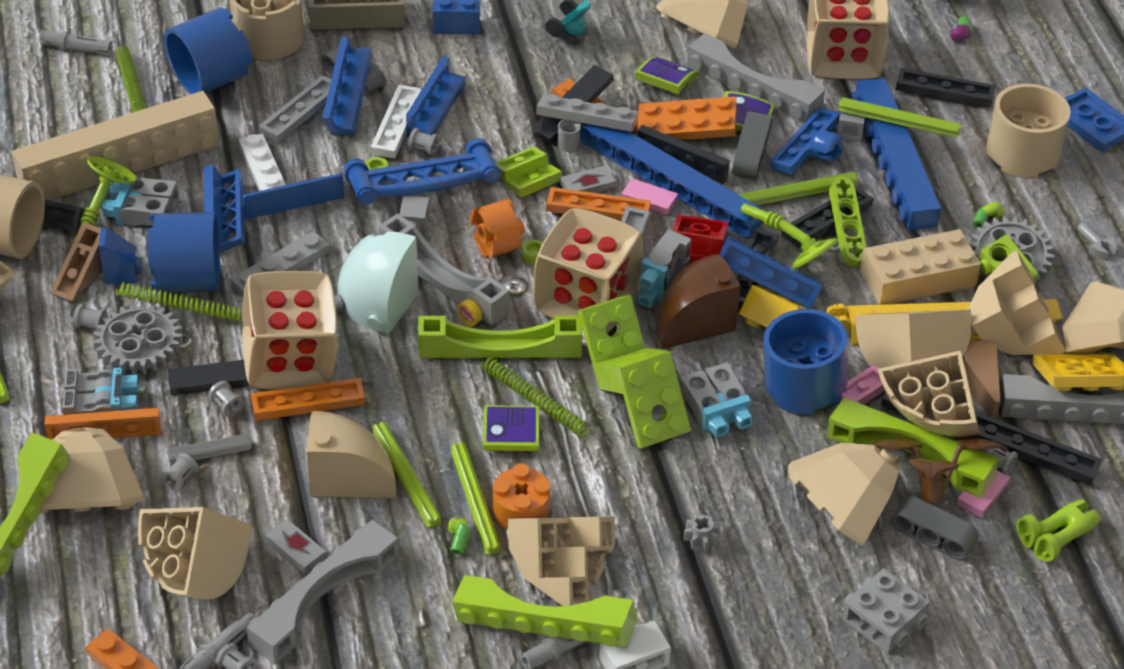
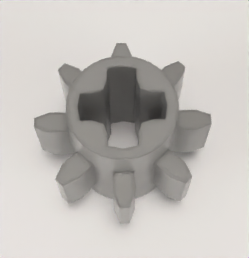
M698 514L693 520L686 521L684 540H690L692 549L706 551L711 545H717L720 525H714L713 517Z

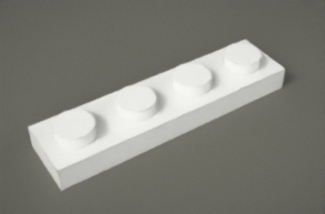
M398 85L371 145L372 155L396 158L407 132L406 114L422 88Z
M252 134L239 138L240 149L258 190L261 191L286 185L264 135Z

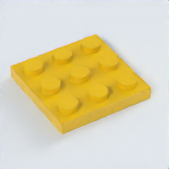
M1114 353L1033 354V365L1056 390L1070 391L1072 387H1082V389L1089 391L1099 390V387L1124 390V363Z

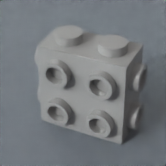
M882 569L875 576L870 575L856 592L852 591L846 596L843 601L842 620L889 654L894 648L902 647L914 630L917 629L919 631L925 626L929 619L927 612L930 602L922 594L915 592L905 585L897 576Z

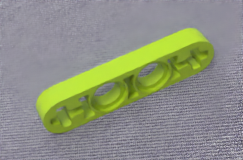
M837 177L829 189L841 258L847 266L856 268L861 266L863 248H867L854 183L847 177ZM840 207L849 208L852 215L843 214ZM850 228L854 230L856 236H848L844 229Z

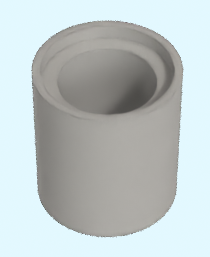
M570 120L559 122L558 147L562 151L573 152L580 147L581 126L579 122Z

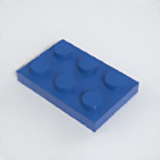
M1085 87L1065 98L1070 107L1068 127L1101 152L1124 140V115Z

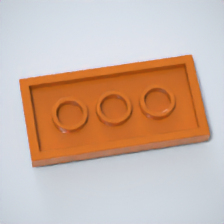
M736 97L641 103L639 104L637 130L641 125H644L679 140L736 136L737 99Z

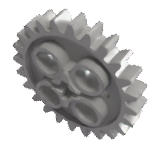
M1003 216L1002 222L993 218L992 225L985 221L983 229L977 227L976 234H972L969 243L979 260L983 248L1006 234L1010 238L1014 236L1016 246L1038 273L1036 286L1039 283V279L1044 280L1047 272H1050L1054 258L1052 254L1054 247L1049 245L1050 238H1043L1045 231L1040 230L1036 232L1037 224L1029 227L1027 226V219H1024L1022 223H1018L1016 216H1014L1012 222L1008 221L1006 216ZM999 255L993 256V259L996 261L1005 260ZM980 268L978 277L985 275L986 280L990 276V274H985Z
M144 303L140 305V308H135L131 304L130 310L120 307L119 314L111 311V319L103 317V325H97V332L93 334L97 358L102 359L104 366L110 364L112 371L113 368L122 367L123 374L127 370H131L132 375H135L137 370H141L145 375L147 368H151L156 372L158 364L166 367V359L175 360L174 353H180V345H183L182 327L179 325V319H174L172 312L166 314L164 307L156 311L154 304L149 309L145 308Z

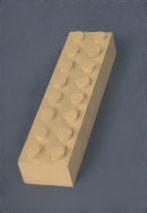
M200 91L12 150L16 176L20 179L39 183L42 187L44 198L46 200H53L100 184V175L87 163L90 156L110 159L126 167L132 173H136L219 146L215 108L205 92Z

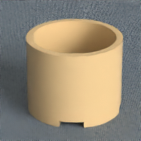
M229 0L230 11L233 15L231 21L238 31L243 30L253 59H281L293 54L302 46L304 42L302 0Z
M1017 84L1002 90L995 100L986 145L988 158L993 159L1000 165L1001 171L1017 177L1034 178L1038 177L1039 173L1050 169L1054 170L1060 161L1070 118L1068 102L1056 91L1037 84Z
M0 174V255L23 259L29 255L36 245L45 213V198L39 183Z

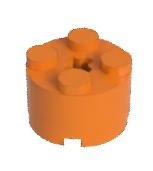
M510 199L500 200L471 211L470 223L471 226L476 225L477 232L473 233L474 240L485 257L493 258L521 248V235L525 234V227L522 220L516 218Z
M522 463L516 464L512 469L501 473L493 483V513L497 524L507 530L508 519L549 518L551 484L548 479L539 471L531 469L528 465Z

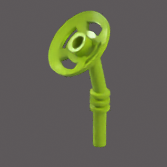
M90 156L87 163L100 175L99 180L101 182L90 206L85 209L80 220L81 226L83 222L93 226L96 225L100 216V207L110 186H113L114 183L133 184L136 181V176L121 164L107 158Z
M746 203L741 207V213L763 221L770 228L778 231L781 229L802 243L801 248L803 251L794 261L793 269L808 263L838 242L836 238L816 242L814 238L811 239L809 235L786 221L782 215L772 211L765 212Z

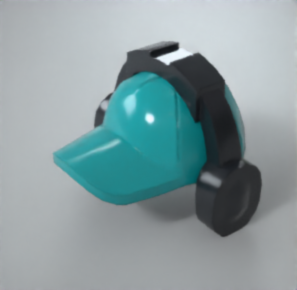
M564 0L560 4V10L565 17L561 21L557 18H550L545 24L546 31L551 36L560 40L571 42L573 45L579 44L588 34L584 15L591 8V3L588 0H584L578 6L574 0Z

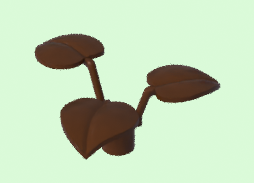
M890 438L878 440L871 444L892 450H908L915 455L914 459H909V463L918 468L919 483L922 484L921 500L928 503L944 502L945 486H949L953 470L959 468V464L956 463L962 451L967 449L998 448L1007 453V446L982 438L957 440L959 445L951 462L945 460L932 461L921 458L919 448H922V444L910 439ZM947 471L945 478H943L942 472Z

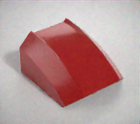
M678 214L672 231L691 238L689 257L690 262H695L709 255L720 254L725 244L729 222Z

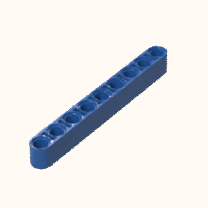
M586 123L581 125L580 140L585 145L651 184L678 193V200L713 220L729 222L728 229L736 234L748 237L755 228L758 229L764 224L763 221L741 213V207L745 203L761 209L760 207L631 132Z

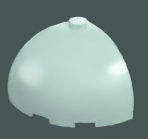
M386 232L385 235L378 236L371 234L363 238L352 249L341 268L337 286V295H340L343 302V311L349 318L372 330L385 334L391 332L418 295L417 241L415 236L399 232Z

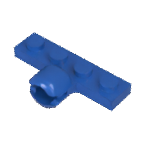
M818 108L770 160V169L792 175L807 158L813 156L818 160L836 162L843 150L842 143L838 141H842L843 138L839 134L833 133L832 130L839 124L840 113Z

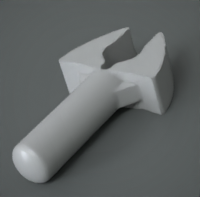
M1086 223L1079 224L1078 231L1093 244L1090 245V255L1102 260H1107L1109 253L1115 257L1117 244L1113 236L1102 239Z

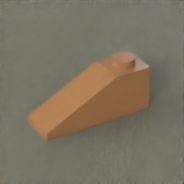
M83 222L50 291L52 295L75 302L102 270L99 251L101 228Z
M970 340L964 353L963 361L971 393L989 417L997 419L1000 406V388L996 342Z

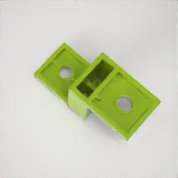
M624 295L578 310L599 389L624 395L637 447L644 448L690 432L691 428L671 352L645 347L631 295ZM614 321L617 325V332L610 337L606 333V326L609 322ZM660 405L663 409L662 417L659 420H654L652 410L655 406Z

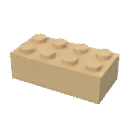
M958 229L863 248L860 272L878 305L976 287L981 263L961 230Z

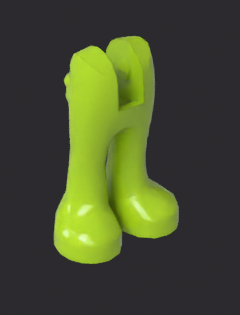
M1080 499L1062 507L1056 513L1040 522L1033 515H1024L1017 520L1016 529L1026 548L1029 549L1034 546L1036 558L1041 561L1050 562L1059 556L1061 548L1083 534L1091 532L1100 523L1102 517L1095 509L1085 513L1089 503L1084 499ZM1060 527H1066L1055 534H1051Z

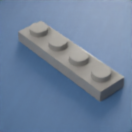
M323 75L260 124L259 133L277 143L282 141L326 105L331 79Z
M543 94L536 107V115L631 132L638 121L639 112L630 110L627 107L616 108L607 106L604 103L594 104L583 102L580 99L560 98L554 94Z
M312 231L230 279L231 287L244 296L246 280L250 275L273 271H298L330 252V245Z

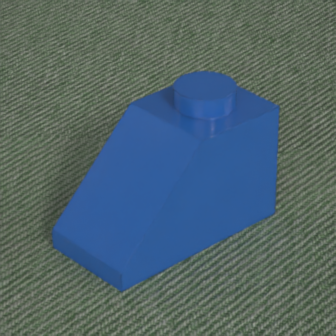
M101 228L99 251L105 284H122V282L125 284H137L138 273L143 272L142 257H138L136 246L108 228Z

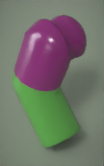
M962 16L958 19L959 25L956 26V29L950 31V36L955 42L960 39L966 40L973 33L969 17Z

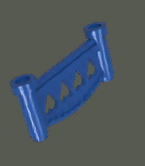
M482 138L471 140L466 146V154L369 170L363 160L356 158L349 160L343 167L346 181L352 185L359 202L365 205L373 203L376 197L434 192L484 179L487 183H496L501 176V171L492 157V149L488 142ZM461 168H465V169L471 170V171H463V172H460V173H454L457 169H461ZM437 172L446 174V175H438V176H436V177H430V176L432 175V173H437ZM415 176L420 178L419 180L405 181L408 177ZM390 180L395 182V184L381 185L383 181Z

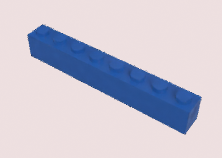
M885 78L857 81L856 91H853L852 94L853 100L898 109ZM865 118L866 135L871 138L872 150L874 154L877 153L879 167L885 172L886 184L892 189L893 201L899 206L901 220L905 221L908 230L938 227L941 207L907 127Z

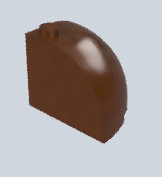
M709 255L689 264L666 287L658 306L656 318V336L661 349L736 331L740 284L727 262L720 255Z

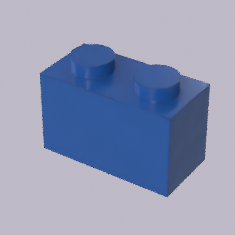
M433 0V34H480V0Z

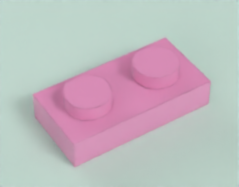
M872 365L850 379L847 383L846 393L844 392L841 395V401L845 397L865 405L883 393L885 389L882 385L878 368Z

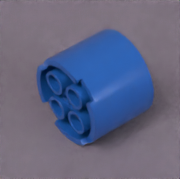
M217 8L168 28L165 31L164 45L169 63L176 78L190 95L200 91L208 93L250 74L248 65L253 63L248 41L243 30L238 31L237 27L231 21L233 15L225 8Z
M216 212L150 214V221H153L154 224L152 228H148V267L155 279L151 280L152 292L154 289L157 290L156 293H159L160 290L162 293L165 291L167 293L218 292L220 288L221 260L219 226Z
M813 309L793 310L778 316L766 328L764 333L765 387L778 407L796 414H814V410L829 405L834 407L841 401V395L844 392L846 393L848 383L847 332L843 324L834 316Z

